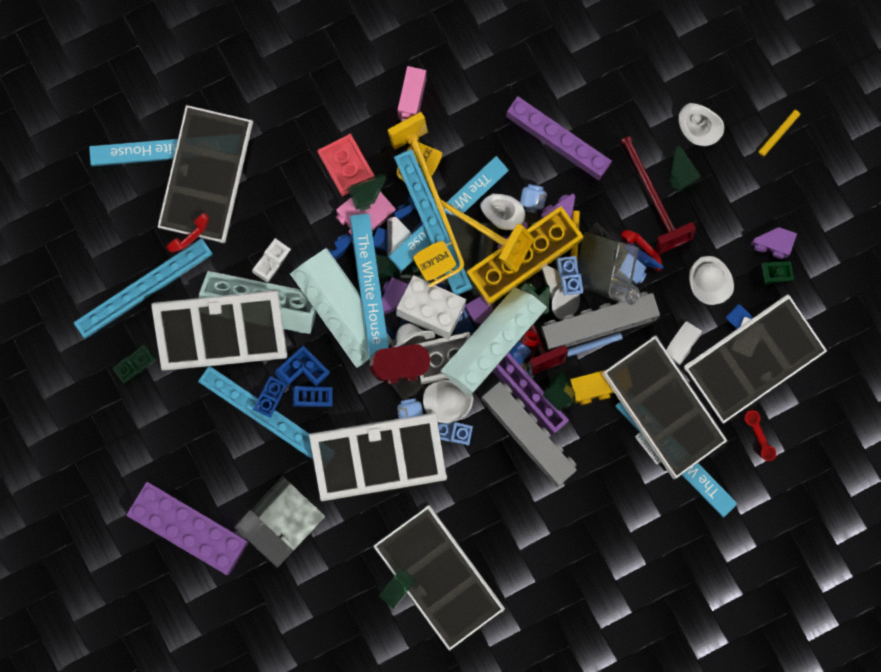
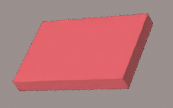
M351 133L317 150L341 196L376 179Z

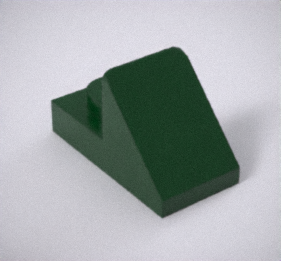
M791 261L761 264L764 285L794 280Z
M522 282L516 287L532 294L547 307L543 312L544 315L549 313V285L543 284L537 291L529 282Z

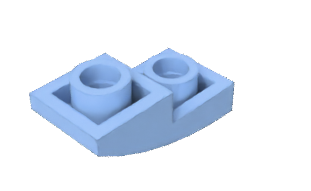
M576 256L557 258V270L564 296L582 294L581 274L578 273Z
M437 422L440 440L464 445L470 444L473 426L456 422Z

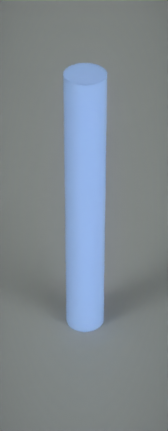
M618 332L567 349V356L569 357L622 340V335Z

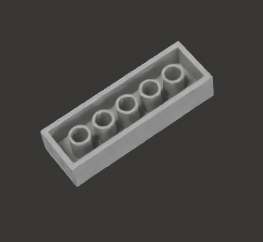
M643 292L636 295L632 300H629V297L618 300V303L612 306L611 303L599 306L600 308L596 311L587 309L574 317V314L565 316L560 322L555 320L545 322L540 333L547 352L563 345L567 348L657 320L660 313L653 293Z
M499 382L482 397L481 401L551 482L558 487L577 471L575 468L576 463L570 457L566 458L562 454L563 448L557 442L553 443L549 439L550 433L544 427L541 429L536 424L538 422L537 418L531 412L528 414L524 410L525 405L519 398L515 400L511 395L513 391L506 383L502 385Z

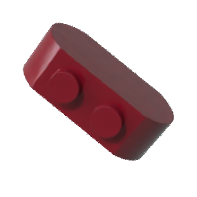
M420 344L384 348L374 352L371 356L369 367L372 375L377 380L387 381V384L399 383L398 379L406 378V382L416 381L418 376L424 375L429 369L430 355Z

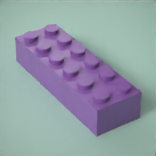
M146 482L126 515L226 575L231 573L248 544V541L148 482Z

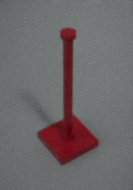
M631 136L622 139L621 143L625 145L668 231L667 234L657 238L656 250L658 254L693 240L696 230L693 222L678 229L674 228L632 144Z
M533 324L529 331L534 332L539 337L536 347L540 356L529 361L527 371L530 377L564 363L568 354L565 345L547 352L536 326Z

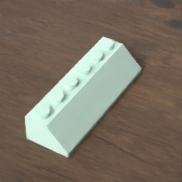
M326 248L304 262L290 275L353 364L358 368L370 360L361 296ZM387 334V340H388V346H389L391 343H393V341H392V339L390 338V336Z
M210 271L207 272L199 292V298L278 290L283 328L300 333H311L316 310L300 289ZM271 300L241 303L243 321L274 327ZM233 304L221 305L222 313L213 314L235 319ZM209 306L199 307V312L210 314Z
M517 288L512 289L440 372L470 397L543 314L547 307L532 294Z

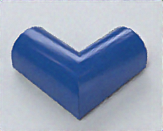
M304 346L298 349L275 371L279 380L287 386L301 373L315 386H318L330 373Z

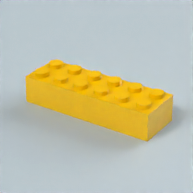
M562 206L527 229L534 238V241L517 273L511 271L500 260L499 256L503 251V247L466 272L468 279L488 306L583 240L584 236Z

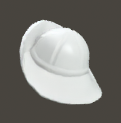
M689 103L681 109L679 125L684 136L690 142L696 145L709 146L715 144L724 133V123L713 111L694 103Z
M491 194L480 204L485 216L500 229L514 230L517 223L522 225L524 222V207L513 197L504 194Z
M705 256L700 257L693 264L689 275L690 286L693 294L701 302L708 305L719 304L726 301L732 295L734 290L733 278L729 269L721 260L716 257Z
M412 323L404 324L397 330L396 339L393 340L390 346L400 347L427 342L435 338V333L423 331Z
M441 380L432 383L426 388L423 404L427 414L436 413L437 422L450 423L462 419L469 413L474 398L473 395L470 397L466 395L450 380Z

